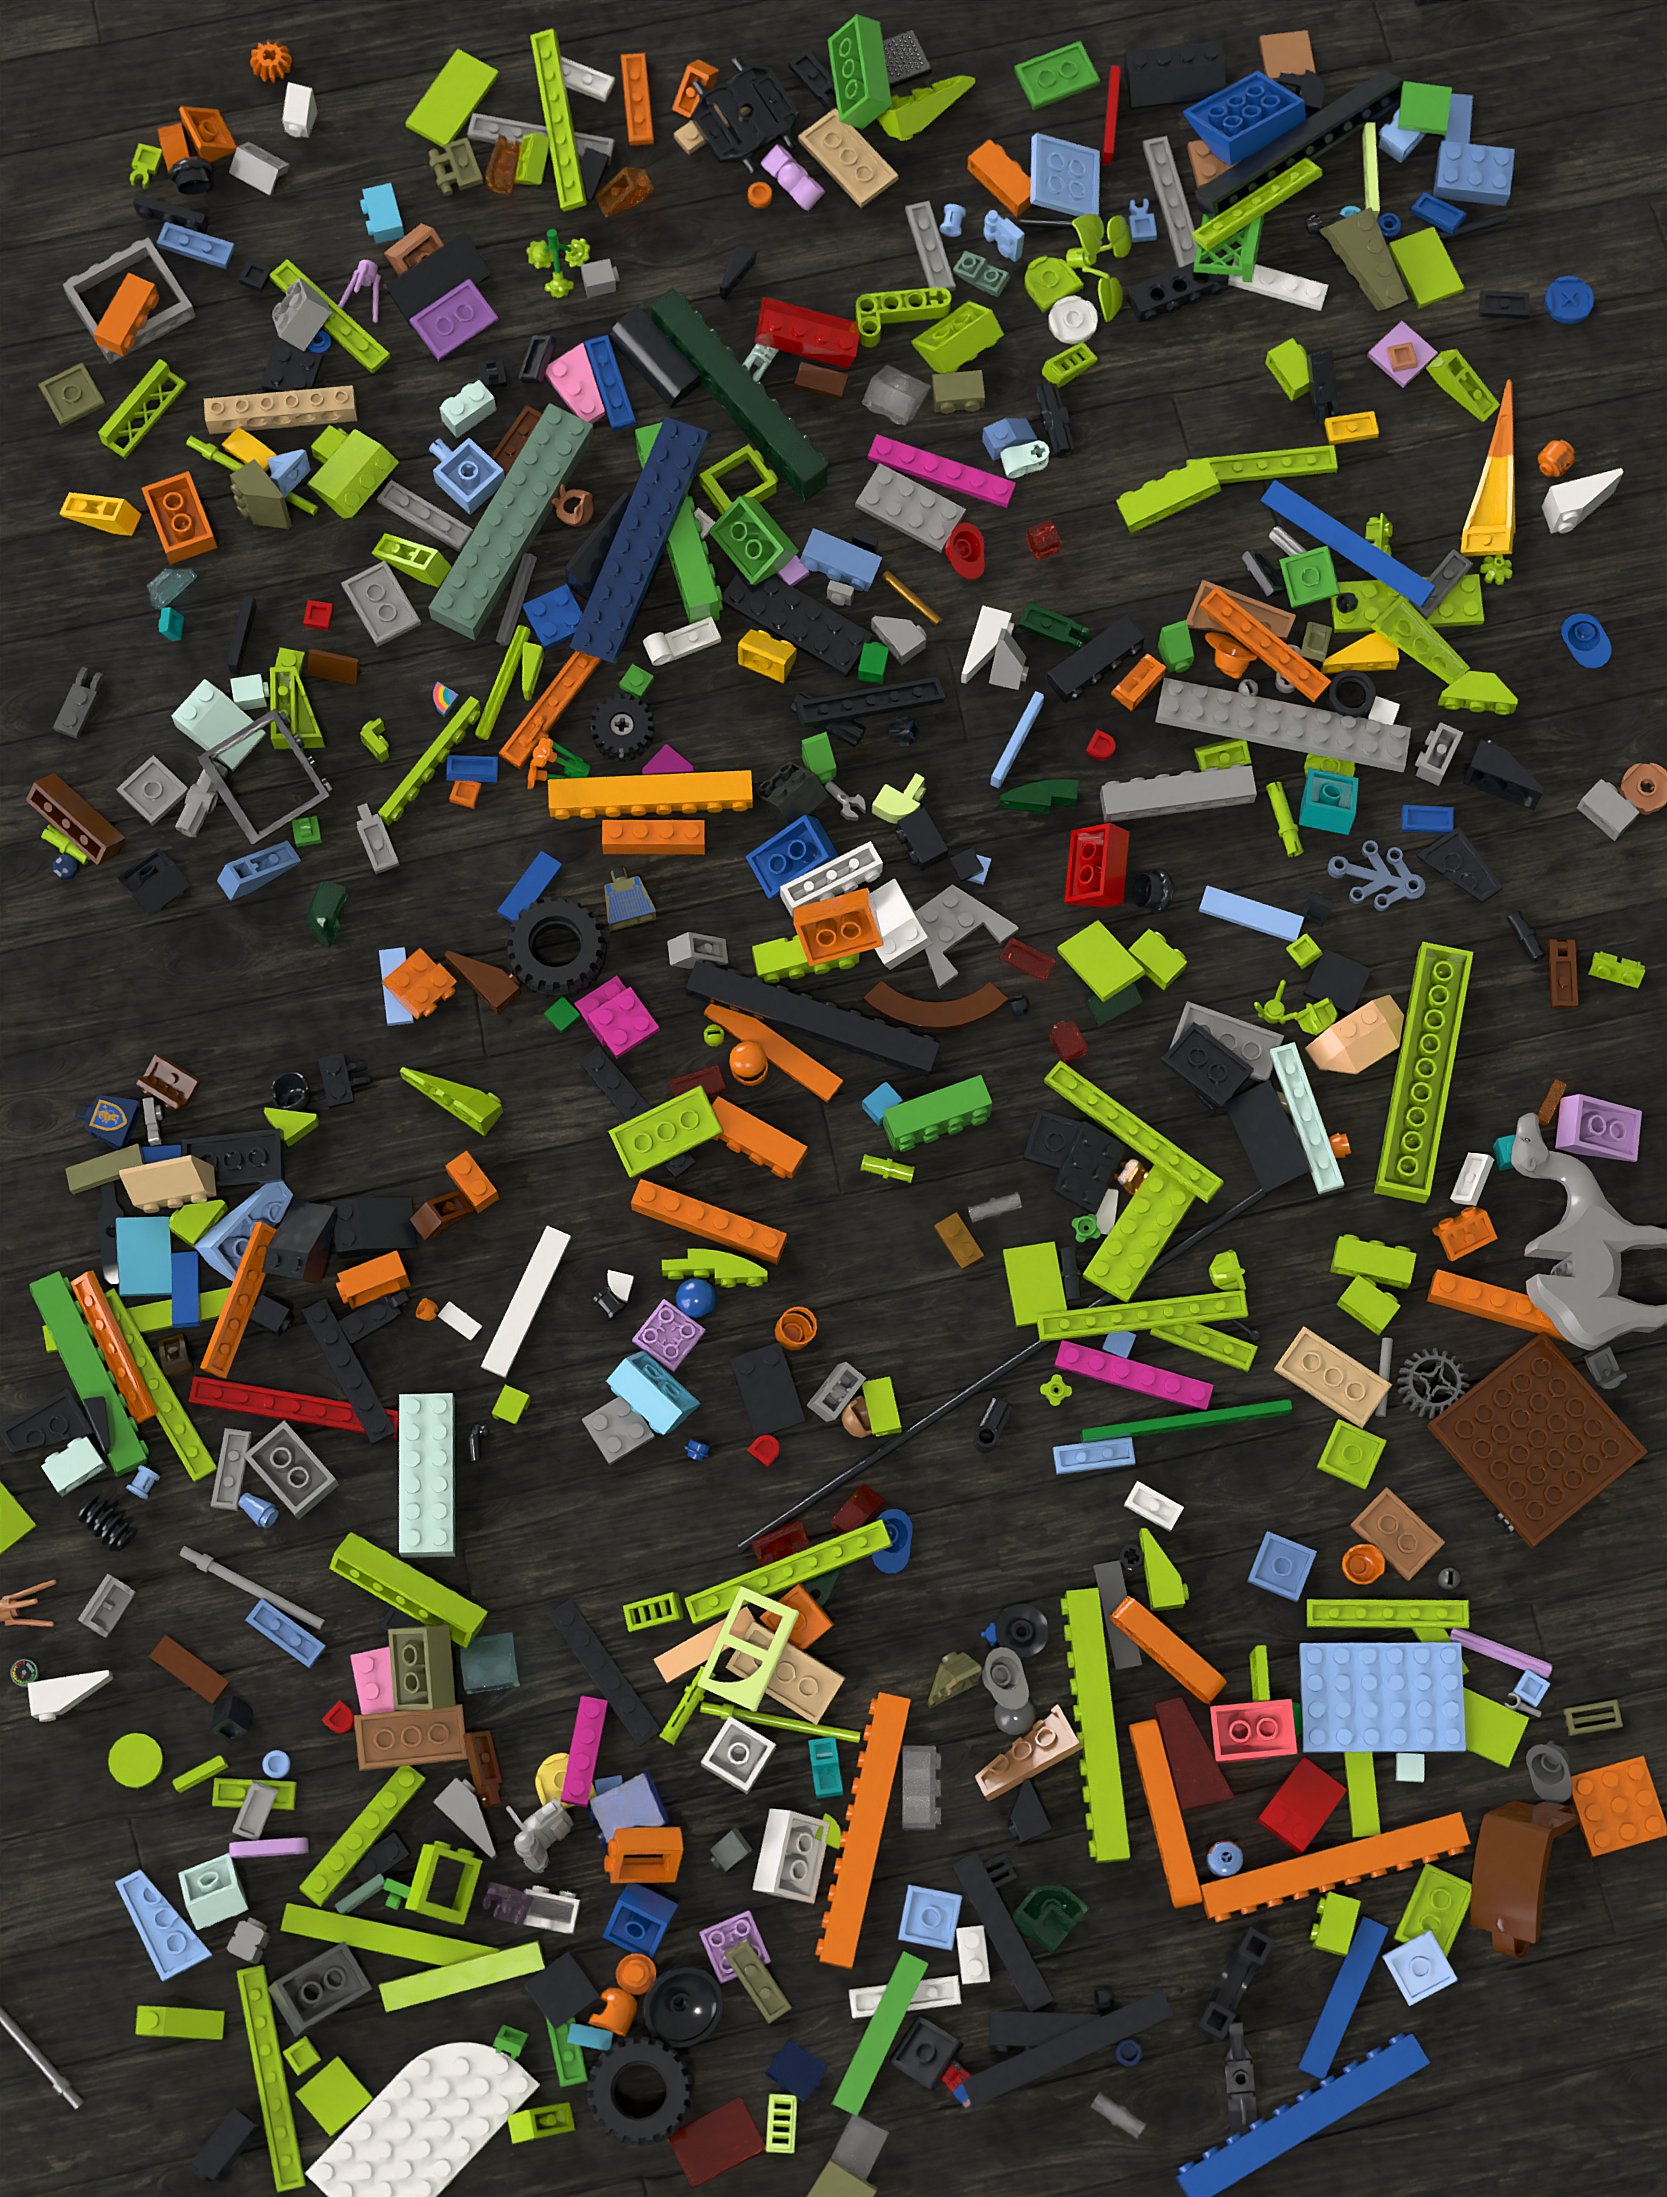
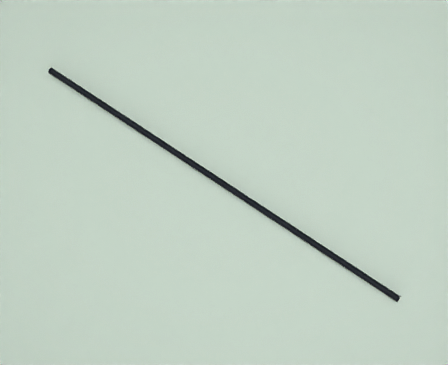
M1262 1187L1158 1257L1144 1279L1268 1195L1264 1194ZM1107 1292L1083 1309L1104 1307L1117 1299V1297ZM1039 1339L737 1544L738 1549L742 1554L1055 1340L1040 1342Z

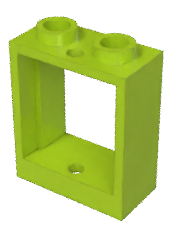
M749 444L699 475L700 486L721 515L733 503H731L715 479L746 460L750 461L765 483L744 496L755 497L760 503L777 492L778 479L772 469L767 470L763 464L764 459L758 450L754 451Z
M435 1841L434 1845L424 1844L405 1908L447 1922L464 1925L482 1860L473 1858L474 1853L464 1849H458V1852L451 1851V1845ZM439 1856L465 1864L452 1909L426 1901Z

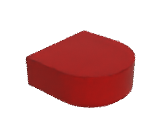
M1097 729L1086 749V754L1099 760L1109 759L1114 754L1115 741L1110 735Z
M762 1435L748 1448V1452L768 1468L779 1454V1443L773 1436Z
M340 1700L326 1714L322 1721L335 1733L344 1734L353 1728L354 1714Z

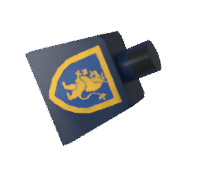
M98 1095L93 1106L80 1102L76 1109L75 1117L87 1121L85 1130L90 1136L120 1150L128 1147L142 1111V1106L136 1100Z

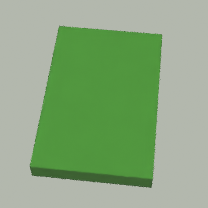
M1081 41L1016 65L1014 68L1033 110L1100 85V79Z

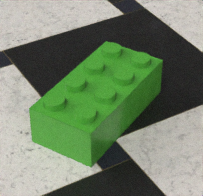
M855 15L828 39L839 121L864 129L889 108L892 102L880 22Z
M979 1075L884 1109L882 1124L893 1152L899 1149L901 1152H905L914 1148V1144L921 1141L930 1143L946 1132L955 1134L963 1130V1126L971 1123L973 1126H977L986 1122L991 1114L992 1101L983 1078Z

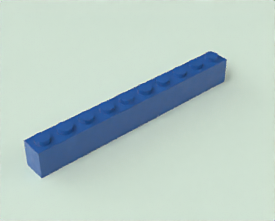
M1403 2032L1389 2040L1391 2046L1382 2051L1380 2046L1366 2054L1368 2060L1359 2065L1357 2061L1343 2068L1344 2075L1335 2079L1334 2075L1326 2078L1319 2083L1321 2089L1314 2093L1310 2089L1296 2097L1298 2103L1291 2107H1288L1287 2103L1273 2111L1275 2117L1265 2122L1264 2118L1259 2119L1249 2126L1251 2129L1249 2133L1242 2136L1238 2132L1225 2140L1228 2144L1226 2147L1218 2150L1215 2146L1202 2154L1203 2161L1196 2165L1191 2161L1179 2168L1178 2170L1181 2174L1175 2178L1187 2197H1212L1429 2064V2060L1413 2034L1405 2037Z

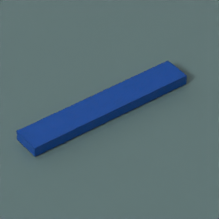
M1362 1917L1298 2069L1321 2080L1325 2079L1389 1928L1366 1917Z

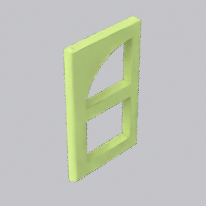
M741 1586L697 1686L749 1708L752 1712H756L800 1612L797 1609H791ZM744 1600L783 1617L768 1651L729 1634ZM724 1645H728L763 1661L760 1668L753 1675L742 1681L724 1683L710 1679Z

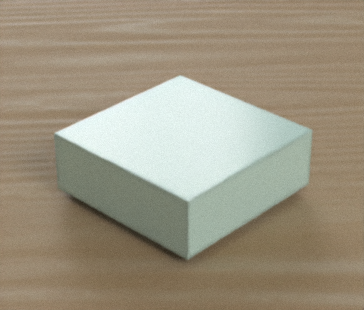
M1397 1753L1396 1781L1424 1782V1754Z

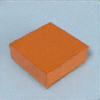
M455 781L449 800L452 803L474 809L482 785L475 781Z

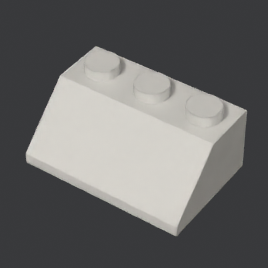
M770 1809L753 1890L814 1904L830 1822L793 1811ZM819 1826L824 1827L821 1841L814 1838Z

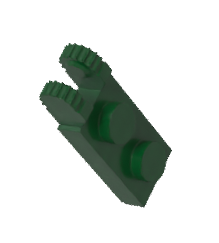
M1032 603L1027 604L1018 625L1021 629L1063 646L1066 645L1076 651L1085 644L1080 640L1070 637V632L1072 631L1075 635L1082 638H1089L1092 633L1088 628L1074 623V620Z

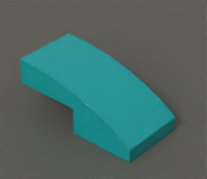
M835 1737L809 1740L816 1799L843 1795Z

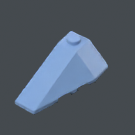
M283 1181L266 1183L213 1226L194 1247L211 1267L233 1282L255 1223L263 1222L274 1228L276 1223L281 1221L293 1194Z

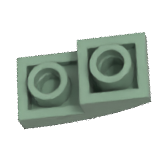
M967 251L963 253L953 269V272L965 281L996 297L1000 295L1010 279L1008 272L988 265L985 258Z

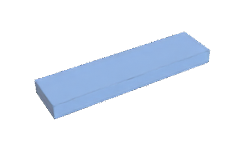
M1035 691L992 774L990 785L997 788L1001 787L1043 705V694Z
M1210 886L1206 887L1199 908V912L1292 942L1297 940L1304 919L1302 916Z

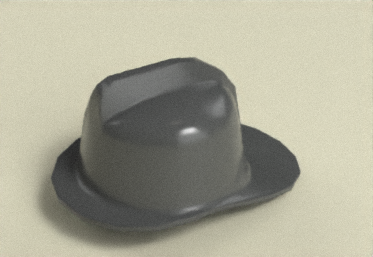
M1549 1741L1546 1745L1533 1746L1528 1750L1526 1761L1535 1792L1541 1799L1547 1802L1557 1804L1565 1802L1572 1793V1780L1569 1771L1570 1757L1562 1747L1556 1745L1554 1741Z

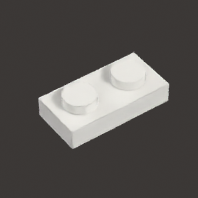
M1468 1152L1450 1199L1458 1204L1476 1206L1494 1159L1486 1154Z
M1138 1481L1124 1504L1125 1507L1169 1532L1184 1508Z
M984 1927L957 1928L956 1935L962 1985L989 1982Z

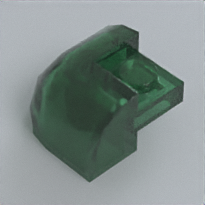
M323 881L320 882L309 905L307 920L315 940L323 946L330 948L340 927L337 917L348 895L345 887Z
M1059 1884L1058 1886L1038 1885L1016 1909L1013 1919L1018 1929L1028 1939L1032 1936L1053 1953L1089 1906Z

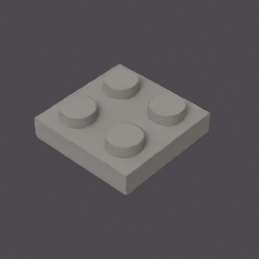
M154 755L116 789L152 826L183 799L189 791Z
M617 1397L582 1419V1422L609 1465L655 1438L642 1415L636 1414L630 1408V1403L623 1397Z

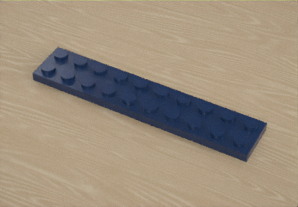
M668 417L664 418L569 646L572 650L613 665L617 664L712 435L709 431Z

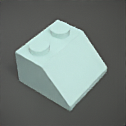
M229 1853L179 1873L185 1905L197 1930L248 1910L245 1893Z

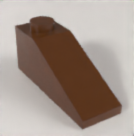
M450 951L444 954L446 962L497 1015L521 995L518 987L520 983L511 973L507 975L502 969Z

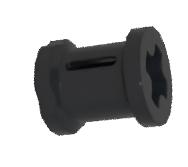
M606 1287L593 1298L591 1303L594 1306L597 1305L607 1316V1321L611 1322L623 1312L626 1305L619 1303L610 1293L611 1290Z

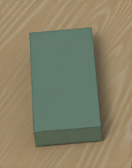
M378 1874L335 1904L336 1909L341 1915H346L383 1889L386 1880L381 1874Z

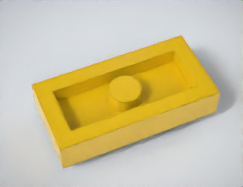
M1374 411L1326 418L1324 422L1329 445L1378 438L1379 432Z

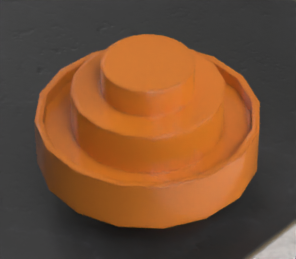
M631 1954L619 1963L616 1978L619 1986L631 1995H641L646 1993L656 1980V1968L647 1956Z

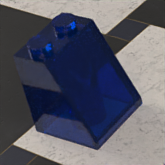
M648 1771L589 1800L591 1807L587 1811L592 1823L598 1822L602 1832L597 1835L603 1849L608 1848L609 1839H613L615 1828L671 1827L669 1818Z

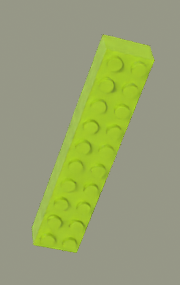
M1422 942L1420 946L1374 1193L1420 1203H1426L1430 1196L1473 952Z

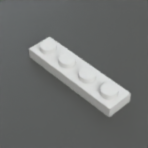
M1234 260L1232 266H1239V263ZM1255 265L1253 282H1243L1242 275H1229L1228 283L1232 286L1321 311L1328 288L1326 284Z

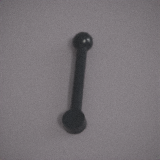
M1229 1319L1249 1334V1338L1252 1341H1257L1260 1338V1333L1257 1330L1252 1331L1238 1319Z

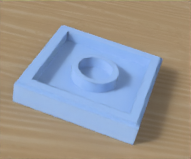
M909 1885L898 1940L952 1951L962 1896Z
M1431 1930L1383 1955L1409 2006L1458 1980Z

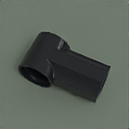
M992 1398L973 1439L974 1447L979 1452L989 1453L996 1447L997 1441L1013 1410V1407L1008 1405V1403ZM985 1433L989 1434L993 1442L985 1444L980 1441L979 1436Z

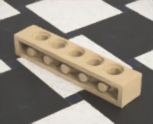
M353 386L204 399L205 421L209 434L234 432L237 427L244 431L357 421L356 398Z

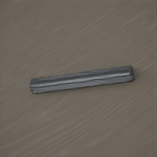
M524 553L522 555L498 630L496 642L503 646H508L511 643L537 558L531 553Z

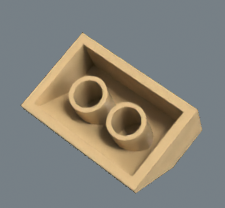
M192 1155L119 1170L120 1177L133 1205L144 1210L145 1213L158 1212L161 1207L166 1206L169 1208L182 1207L183 1203L190 1201L202 1203L206 1202L207 1198L216 1196L214 1166Z

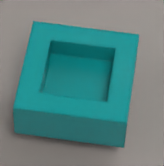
M171 607L162 608L159 632L172 641L181 640L184 616Z

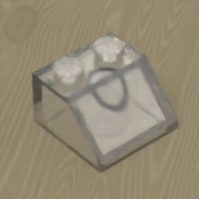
M887 365L872 377L862 404L868 406V409L874 413H882L890 417V420L896 424L906 425L914 418L931 386Z

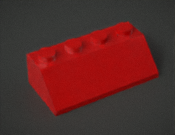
M763 297L754 343L848 369L856 358L860 334L857 322Z

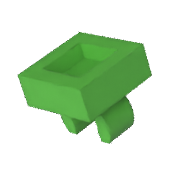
M317 816L292 821L297 847L322 843Z
M387 1878L383 1887L385 1891L390 1892L386 1905L398 1910L402 1897L408 1899L411 1887Z
M503 2025L493 2045L497 2047L496 2053L500 2054L502 2050L511 2053L510 2058L515 2060L516 2056L520 2055L529 2034Z

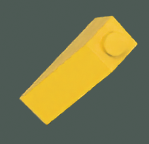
M78 493L68 494L60 512L62 517L113 534L132 536L141 516L125 499Z
M1376 631L1326 658L1322 664L1321 673H1341L1346 670L1376 671L1396 669L1399 662L1398 647Z

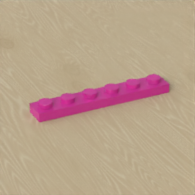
M877 434L868 454V460L1005 508L1008 507L1016 486L1015 482Z
M1064 1340L1061 1342L1054 1367L1205 1412L1214 1386Z

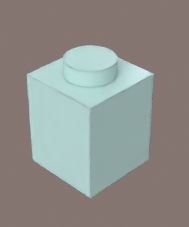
M261 674L230 679L234 704L241 710L267 706L266 697H270L268 682H263Z

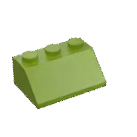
M968 301L911 342L934 371L945 374L956 372L960 365L976 358L980 351L993 346L997 339L1004 334L992 310Z
M354 429L307 485L340 517L350 518L355 515L399 462L381 444Z

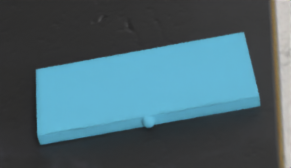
M570 2023L567 2043L607 2051L611 2046L613 2032L593 2028V2026L587 2027Z

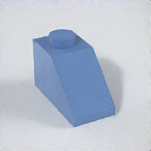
M1005 418L983 428L982 441L994 461L1001 458L1000 453L1004 449L1037 441V437L1027 419Z

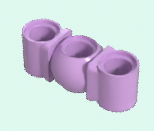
M778 144L761 162L762 166L773 177L778 178V182L807 211L825 193L823 188L813 178L808 177V173Z

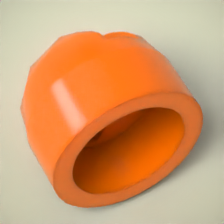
M427 1298L422 1299L416 1310V1317L426 1321L435 1319L437 1316L435 1312H438L437 1304Z

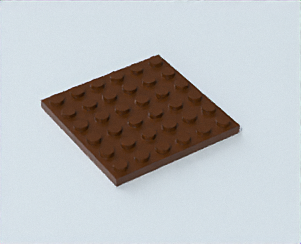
M1541 1332L1427 1425L1428 1429L1531 1549L1648 1453L1544 1332Z

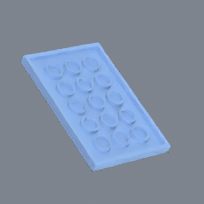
M1461 1643L1299 1644L1303 1752L1466 1751Z

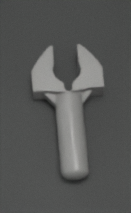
M832 781L825 784V789L843 804L841 815L845 819L858 820V815L851 811L850 805L859 807L865 814V801L859 794L855 797H849Z

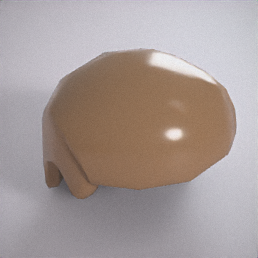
M860 1395L849 1400L841 1413L844 1428L851 1435L859 1438L870 1435L872 1428L865 1397Z

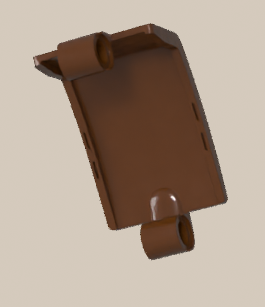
M1511 1801L1485 1814L1480 1829L1473 1869L1470 1924L1473 1927L1492 1932V1944L1495 1952L1522 1959L1528 1953L1530 1942L1536 1943L1539 1941L1544 1889L1553 1839L1569 1831L1579 1822L1578 1816L1574 1815L1571 1807L1553 1802H1542L1532 1805L1520 1801Z

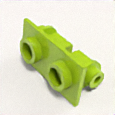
M1381 513L1380 520L1379 518L1372 517L1367 522L1366 540L1375 541V543H1372L1374 546L1391 556V548L1388 542L1389 537H1392V524Z
M1600 951V953H1594L1593 964L1589 971V975L1638 988L1645 973V966L1640 965L1641 962L1622 958L1621 963H1618L1617 956Z

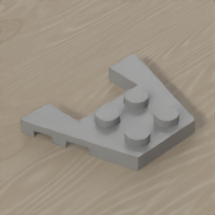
M953 884L915 911L933 941V944L925 948V952L939 989L958 976L956 969L944 956L945 952L982 925L989 930L999 944L1005 942L1017 933L1019 929L1015 924Z

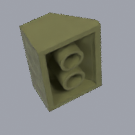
M255 459L230 475L233 484L230 488L235 495L233 498L238 505L236 508L244 519L249 518L254 525L284 529L292 527L283 494Z
M449 1625L388 1629L394 1710H428L455 1706Z

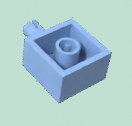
M470 438L463 442L454 452L441 439H437L435 442L438 445L436 446L433 443L429 448V451L442 461L433 470L435 483L467 513L471 514L500 488L505 479L504 470Z

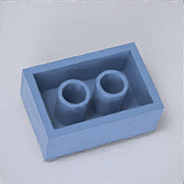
M1442 141L1437 156L1433 196L1441 199L1506 206L1510 196L1515 149Z

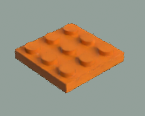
M1644 1756L1571 1777V1799L1591 1857L1667 1836V1824Z

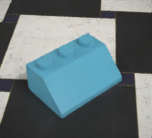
M645 1350L625 1358L606 1381L611 1385V1390L617 1396L626 1399L630 1403V1408L636 1414L644 1416L649 1421L650 1427L663 1435L673 1431L701 1404Z

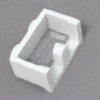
M533 1886V1890L526 1889L519 1919L520 1924L574 1935L580 1907V1900L575 1899L576 1894L560 1891L559 1896L548 1894L549 1889L540 1886Z

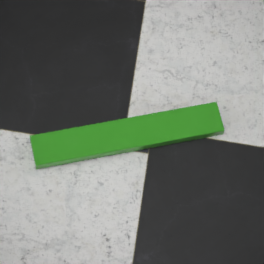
M903 1951L832 2104L856 2116L858 2115L928 1966L927 1962Z

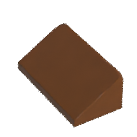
M309 649L308 674L310 676L351 685L357 684L361 670L358 659Z

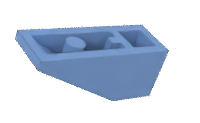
M287 840L227 863L217 881L231 901L255 891L299 864L301 859Z

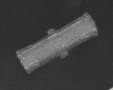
M1015 1192L1014 1194L997 1199L992 1197L989 1198L990 1201L969 1206L968 1211L972 1223L992 1216L998 1218L1002 1213L1022 1208L1018 1192Z
M1101 2092L1091 2105L1092 2109H1095L1111 2120L1110 2124L1114 2127L1118 2125L1136 2139L1146 2123H1143L1127 2112L1125 2106H1118L1102 2095Z

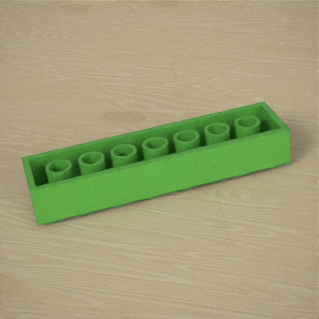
M662 423L635 429L637 453L642 469L645 466ZM687 493L666 543V548L689 624L691 625L709 617H712L713 621L719 620V611L723 610L721 591L719 586H716L714 580V568L712 563L708 561L707 545L701 538L700 522L698 518L695 519L694 503L692 497H688Z

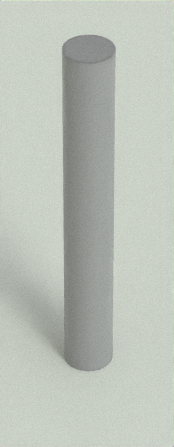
M1382 1338L1379 1376L1389 1382L1393 1339ZM1388 1392L1376 1408L1375 1416H1386Z

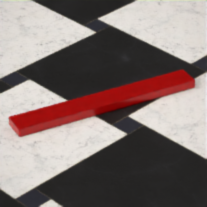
M198 1376L193 1378L189 1403L366 1434L348 1402ZM384 1409L396 1431V1435L390 1438L397 1439L399 1411Z

